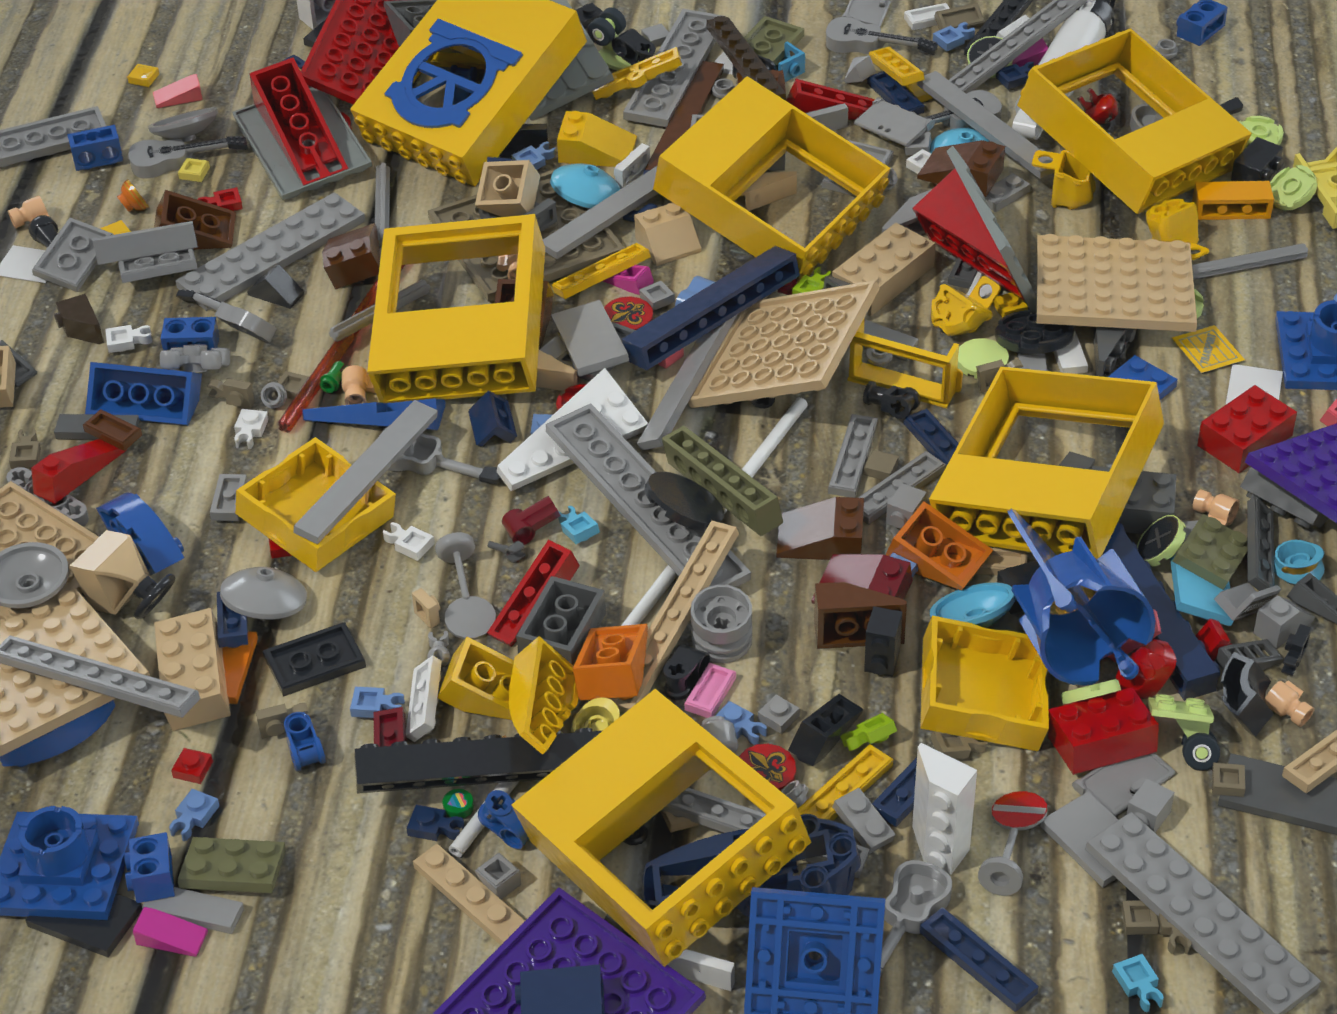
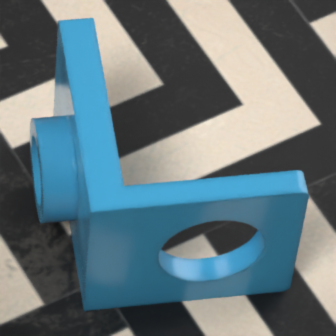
M788 41L784 43V60L778 63V71L783 70L785 82L805 72V53ZM790 50H791L795 55L790 56Z

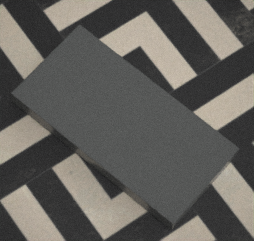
M1230 753L1228 764L1245 765L1244 797L1220 795L1218 806L1337 835V778L1328 777L1311 791L1305 793L1282 776L1285 766Z

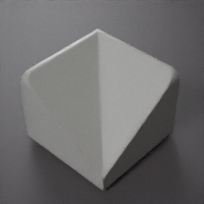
M855 57L844 79L845 83L862 82L874 74L876 70L871 57Z
M497 853L475 870L482 883L500 899H503L521 885L520 870L500 853Z

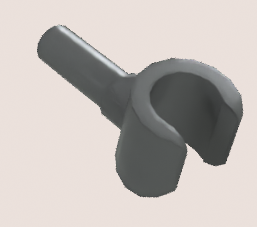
M489 541L487 545L489 548L504 553L508 560L513 563L526 556L521 551L524 545L520 541H516L510 546Z

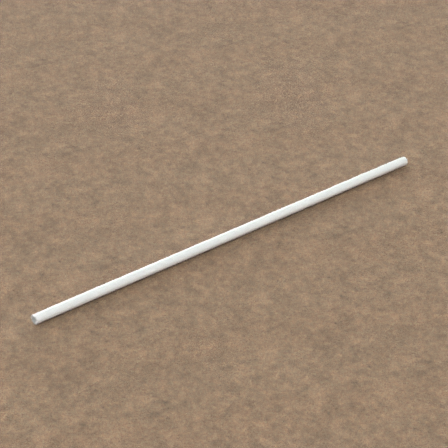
M799 397L794 401L742 468L744 472L753 478L807 408L808 404L805 399ZM669 565L666 566L621 626L641 624L677 577V574ZM518 782L498 783L493 791L501 790L509 795ZM478 810L450 845L449 851L453 856L462 857L485 827L478 819Z

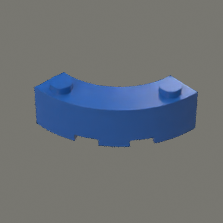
M124 493L96 508L108 531L131 535L150 575L156 574L185 558L182 554L184 548L177 537H172L155 512L137 494Z
M114 700L0 756L2 766L24 767L72 749L90 737L107 721L116 706Z

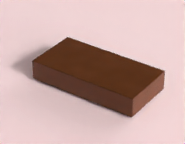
M101 409L83 424L84 432L123 451L142 436L141 428Z

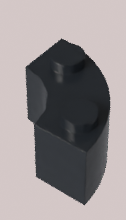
M1234 652L1222 673L1223 696L1221 697L1225 706L1244 729L1256 737L1274 714L1265 703L1266 690L1271 680L1254 660Z

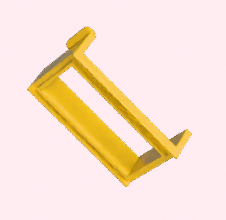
M863 319L850 343L849 377L847 381L865 386L869 381H874L878 386L888 389L893 385L900 388L911 387L919 393L921 402L947 409L955 392H960L962 389L963 372L957 369L959 344L954 343L947 356L865 334V320ZM863 346L943 368L942 384L862 362Z

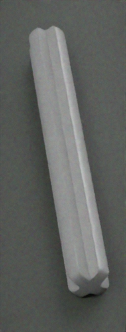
M384 162L376 166L375 224L377 226L379 246L381 247L384 229L389 228L390 167L386 166Z
M1301 243L1192 264L1193 280L1303 259L1308 255V248L1305 244Z
M420 280L399 291L397 310L428 294L430 285L425 280ZM375 304L331 327L330 337L334 341H340L372 324Z

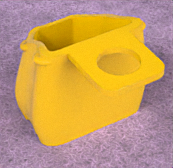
M1041 150L1035 152L1032 166L1055 170L1051 199L1053 208L1064 206L1072 210L1089 204L1093 200V193L1096 190L1093 174L1073 154L1067 150H1062L1060 154ZM1047 156L1050 157L1053 161L1050 163H1042L1038 159L1040 157Z
M1170 199L1147 210L1146 222L1152 239L1165 242L1180 240L1190 243L1191 250L1200 251L1197 254H1191L1192 260H1196L1209 253L1208 248L1197 244L1199 241L1198 212L1195 202L1187 203L1184 202V199Z
M982 276L970 295L949 285H940L935 299H932L931 321L933 326L941 328L947 336L975 332L983 322L989 321L993 317V313L989 308L1001 290L1000 285L989 277ZM989 284L992 287V293L988 298L983 299L980 296V289L983 285Z

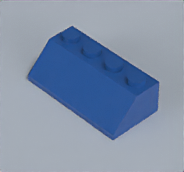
M90 362L85 414H96L101 409L112 415H138L139 420L189 425L200 399L202 374Z

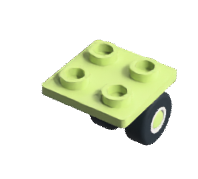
M609 7L599 15V18L594 19L588 25L587 31L595 44L603 46L599 53L609 68L618 71L631 66L612 49V40L625 29L626 19L618 9Z
M1156 694V698H1148V707L1152 716L1175 718L1184 731L1181 744L1183 745L1182 753L1185 762L1195 770L1205 771L1211 769L1213 762L1217 763L1219 761L1220 747L1214 734L1209 730L1210 723L1214 721L1210 706L1205 704L1204 700L1197 698H1187L1186 702L1175 701L1173 696Z

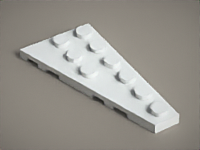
M606 368L599 372L497 466V473L510 491L574 463L546 433V424L590 403L625 440L644 432L648 425L647 421Z

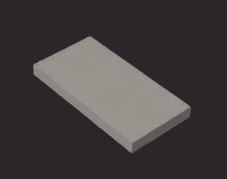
M600 300L551 314L553 324L579 376L629 361L628 353Z

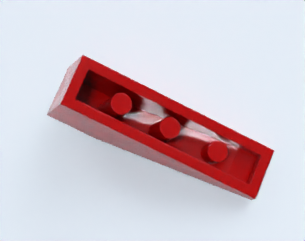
M795 79L786 100L804 113L845 103L848 107V120H856L873 105L872 102L875 99Z
M96 439L49 454L31 467L33 492L35 495L55 504L125 451L101 439Z
M548 540L487 634L512 647L517 642L516 636L550 577L554 576L570 581L580 565L573 552Z

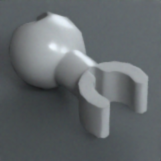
M444 631V635L440 640L433 637V632H429L428 639L431 649L428 652L427 659L433 655L442 661L441 667H445L450 661V653L446 648L449 645L448 631Z

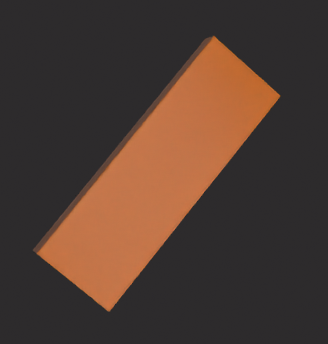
M248 631V645H241L236 648H222L229 704L238 703L258 641L257 632Z

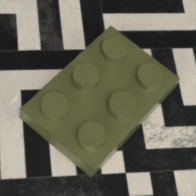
M764 16L744 38L757 55L770 59L776 66L784 58V43L788 41L795 46L804 37V28Z
M1202 514L1172 562L1224 590L1248 552L1247 538L1243 533L1234 531L1221 524L1216 518Z
M193 837L178 876L179 888L273 894L286 853L285 842Z

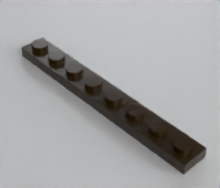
M717 16L714 19L707 20V30L743 79L747 76L786 101L785 91L730 18Z

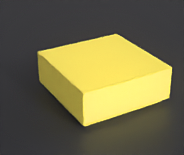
M186 158L178 171L179 179L202 182L210 169L209 161Z

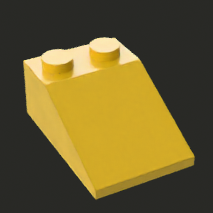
M566 111L557 137L558 163H582L616 167L631 151H634L637 135L591 113Z
M466 637L452 656L437 699L463 712L512 720L509 709V687L514 660Z

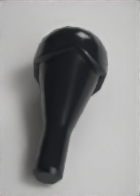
M37 216L29 224L28 229L32 239L42 243L47 248L58 234V226L49 216Z

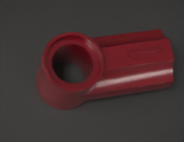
M546 496L523 511L521 509L508 511L502 518V525L513 543L520 541L525 545L533 540L536 530L561 515L551 498Z

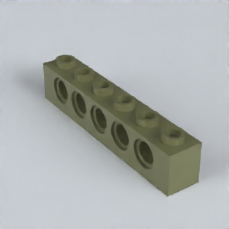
M683 425L662 438L668 464L686 478L707 489L725 509L759 536H763L784 523L776 495Z

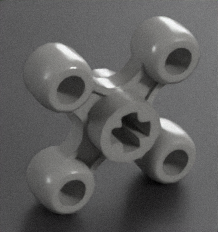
M183 345V347H173L170 350H162L160 352L161 369H179L180 366H184V371L187 372L217 370L221 367L229 366L231 360L229 348L219 347L207 350V345Z

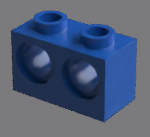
M1200 0L1193 4L1190 9L1182 13L1177 19V37L1198 46L1202 45L1225 26L1228 7L1213 0Z
M115 125L67 134L76 171L89 170L103 165H113L123 161Z
M216 317L164 318L160 338L163 350L183 347V345H207V350L218 348L220 335Z
M167 832L129 839L130 852L124 853L126 869L131 871L125 873L128 892L134 891L137 903L174 897L173 861Z

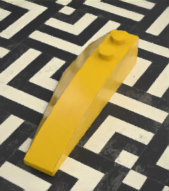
M538 636L514 658L509 687V709L513 725L519 735L541 754H544L556 738V733L563 727L564 721L571 715L570 712L577 706L578 692L573 673L574 666Z

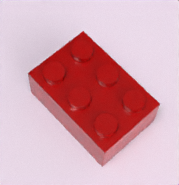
M1254 385L1201 422L1197 446L1237 473H1241L1249 467L1245 463L1248 453L1283 442L1293 436L1297 411Z
M1132 687L1048 709V738L1073 775L1157 752L1159 724Z

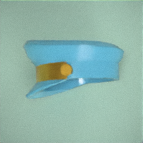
M1303 540L1283 542L1275 551L1274 572L1282 580L1292 584H1296L1308 573H1311L1320 580L1325 570L1322 562L1324 550L1317 544Z

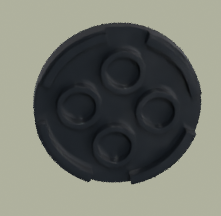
M1030 310L1018 311L1004 316L998 321V326L995 329V339L999 345L1008 350L1026 354L1057 351L1069 345L1074 338V325L1036 323V314H1030Z
M656 472L649 477L645 484V494L650 503L656 502L666 511L665 516L684 527L703 531L705 527L709 526L711 520L721 523L724 518V509L716 497L698 483L684 476L670 472Z

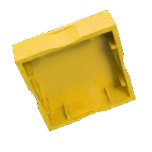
M315 437L289 454L280 464L262 472L237 489L235 514L314 572H317L393 518L396 493L377 481L318 544L293 533L294 525L352 466L342 455Z
M932 615L923 637L920 729L1039 751L1049 729L1048 694L1045 686L1047 668L1027 634L1009 630L988 629L973 623Z

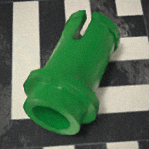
M336 361L329 372L321 376L320 387L323 391L332 393L339 389L342 380V371L340 369L344 365L343 362Z

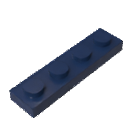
M942 907L920 925V933L1014 1012L1018 1011L1038 994L1039 986L945 908Z

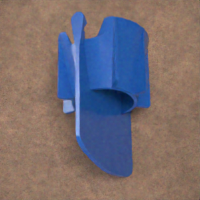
M1014 509L1008 510L1010 518L1040 565L1029 584L1013 585L1011 590L1025 613L1019 619V622L1049 673L1068 684L1093 685L1099 681L1100 660L1114 653L1121 675L1127 680L1135 678L1139 672V666L1120 647L1128 639L1147 645L1153 639L1156 620L1151 605L1115 550L1110 549L1096 559L1083 539L1076 537L1072 551L1056 555ZM1081 586L1097 591L1091 600L1088 599ZM1055 601L1059 609L1066 610L1068 613L1061 615L1050 614V607Z

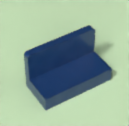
M488 390L469 409L468 413L477 446L482 447L493 435L509 443L517 437L509 401Z

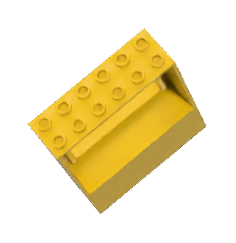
M1131 28L1032 67L1028 72V79L1021 90V97L1017 104L1020 109L1064 149L1073 154L1086 169L1136 214L1193 189L1195 182H1208L1232 171L1234 160L1244 151L1252 134ZM1114 74L1159 113L1163 119L1114 139L1065 94Z
M747 76L659 156L653 190L680 206L683 210L754 257L761 255L774 246L795 253L800 276L796 278L798 283L804 275L810 276L818 263L822 264L827 259L829 252L832 249L836 250L841 245L843 238L846 235L850 236L855 231L857 224L860 221L864 222L868 218L874 207L878 208L885 198L883 192L890 181L888 175L891 168ZM786 152L794 155L857 196L805 248L734 202Z
M535 214L384 229L367 369L379 402L393 403L434 398L483 396L488 390L496 395L536 391L545 246ZM518 254L514 302L396 312L401 265Z
M1000 366L929 498L930 505L987 546L1031 552L1007 512L1012 508L1036 531L1056 555L1072 551L1075 538L1081 537L1092 555L1098 559L1102 556L1164 425L1157 382ZM1018 416L1130 428L1109 472L997 459Z
M656 689L651 691L511 804L530 842L664 967L673 959L678 958L686 948L698 938L704 936L712 926L723 917L729 915L739 903L750 896L752 887H760L772 875L777 874L791 859L802 853L811 843L796 803ZM712 769L766 815L652 910L606 868L600 860Z

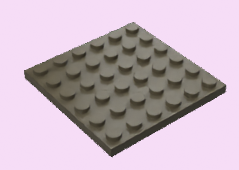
M554 170L540 174L535 200L539 204L548 198L556 202L557 222L541 232L542 239L590 209L573 204L554 191L550 184L551 175ZM477 195L428 210V218L432 224L480 219L479 208L475 206ZM606 227L559 259L545 252L543 281L550 282L573 274L624 249V246L609 227ZM498 256L459 260L488 302L494 301L498 279H508V270L502 272L496 267Z

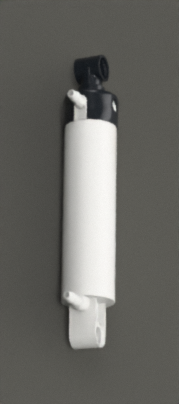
M1087 0L1086 5L1076 9L1064 21L1038 65L1046 63L1053 58L1061 57L1068 52L1078 50L1085 45L1098 42L1100 39L1107 38L1114 26L1115 15L1113 10L1116 0ZM1075 90L1065 95L1070 99ZM1020 95L1015 105L1016 116L1012 128L1024 138L1038 140L1044 129L1017 106Z

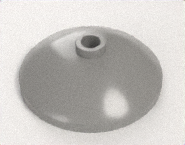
M216 107L182 113L152 123L148 126V129L152 134L166 139L181 138L183 142L196 139L195 134L208 128L216 118L218 110Z
M39 542L21 543L0 552V606L29 608L42 604L54 597L64 587L69 576V565L65 555L58 548Z
M252 567L239 570L228 576L220 587L221 600L228 608L241 615L257 619L289 617L302 610L307 600L306 589L299 580L284 571L271 567Z

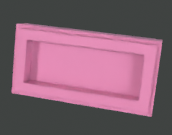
M709 663L684 703L685 711L705 718L713 717L736 680V671Z

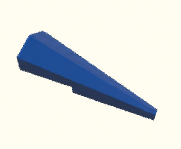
M445 399L416 400L438 410L437 418L427 428L429 430H438L445 409ZM413 401L393 403L371 402L302 409L303 420L389 426Z

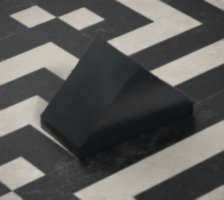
M278 264L261 276L247 293L248 296L291 309L304 295V290Z

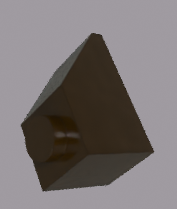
M86 294L56 302L58 313H54L58 328L63 327L67 337L95 344L104 343L100 324Z

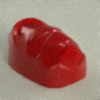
M1152 639L1147 645H1141L1136 652L1130 655V658L1139 666L1137 676L1127 680L1118 670L1116 679L1119 680L1121 690L1132 687L1140 698H1152L1161 690L1175 669L1176 656L1173 649L1166 641Z

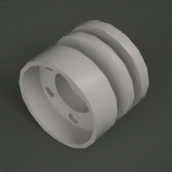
M714 585L696 594L691 603L693 647L709 653L710 661L714 663H729L747 654L752 645V604L749 597L742 590L730 585Z

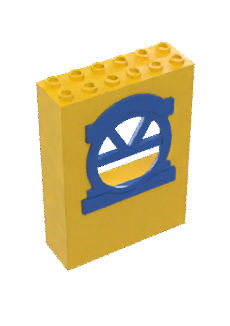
M437 0L350 108L354 122L362 133V138L368 143L380 145L386 151L390 152L392 150L399 153L407 160H415L425 168L431 167L441 175H449L462 184L467 183L475 187L481 179L483 164L487 162V157H499L587 42L577 11L550 0ZM449 47L486 62V72L482 83L477 84L429 64V62L439 50ZM421 73L434 78L416 88L412 87L414 81ZM446 84L442 108L429 107L417 100ZM455 87L472 93L465 100L453 105Z

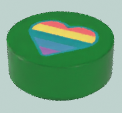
M453 789L443 797V809L449 818L458 816L464 819L471 815L474 810L473 797L467 790Z

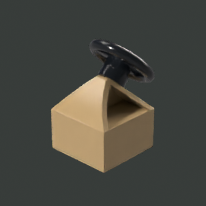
M108 530L70 565L88 603L94 610L116 615L135 595L139 599L142 598L143 600L134 612L136 619L144 618L167 594L176 579L175 575L168 574L156 583L151 578L131 535Z

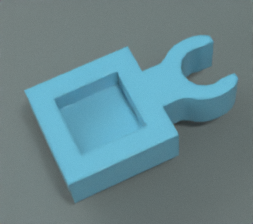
M568 506L569 514H561L559 511L561 516L558 519L562 531L575 544L586 541L600 533L598 523L585 511L577 515L573 506Z
M1143 954L1113 964L1112 972L1126 995L1130 997L1137 994L1143 1011L1149 1012L1150 1003L1148 999L1155 1000L1158 1006L1162 1007L1163 994L1155 988L1158 986L1159 978Z

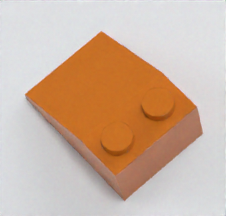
M923 501L895 535L885 555L891 556L892 553H896L917 564L918 571L915 574L962 591L992 554L993 549Z
M647 624L590 628L573 667L579 701H591L600 697L627 700L638 696L643 683L648 635Z

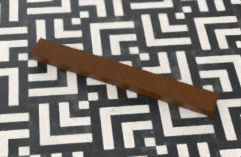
M709 61L701 63L645 170H651L656 167L659 156L691 127L692 114H702L712 95V87L720 79L724 71V64Z

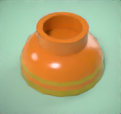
M127 179L121 186L122 193L117 196L128 212L133 209L141 211L149 208V205Z

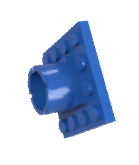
M1336 300L1321 303L1317 306L1315 312L1277 311L1275 322L1285 389L1337 390Z
M49 806L35 812H17L0 856V916H45L108 920L114 897L126 866L124 853L130 852L129 839L135 838L139 826L137 816L78 814L74 809L65 806L61 808Z
M752 887L744 1014H878L886 899Z

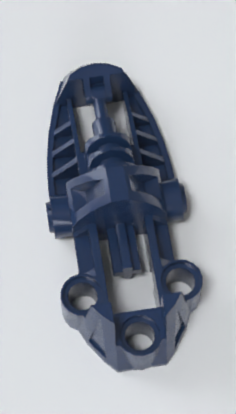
M812 814L801 815L811 843L802 853L796 855L777 874L772 875L758 888L849 895L852 891L855 872L861 866V858L854 838L853 828L835 821L819 819ZM749 829L731 831L700 839L676 848L646 863L642 882L643 901L653 910L679 888L678 886L666 885L664 876L695 875ZM827 855L828 860L807 864V867L802 870L800 875L794 876L795 873H799L798 860ZM751 895L735 907L748 917H750Z

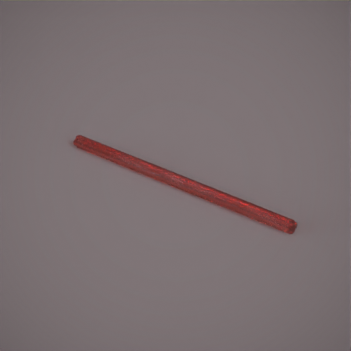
M378 279L352 316L375 304ZM359 331L332 343L278 421L280 431L291 432L303 414L302 409H307L320 390L321 376L327 374L336 361H340Z

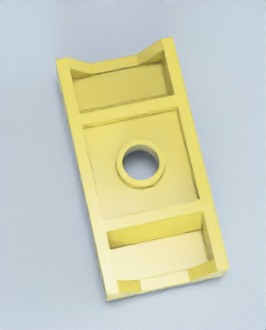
M1337 147L1326 159L1306 162L1300 153L1295 154L1293 168L1296 167L1295 165H1303L1314 173L1318 184L1315 194L1324 205L1322 214L1332 229L1337 228Z

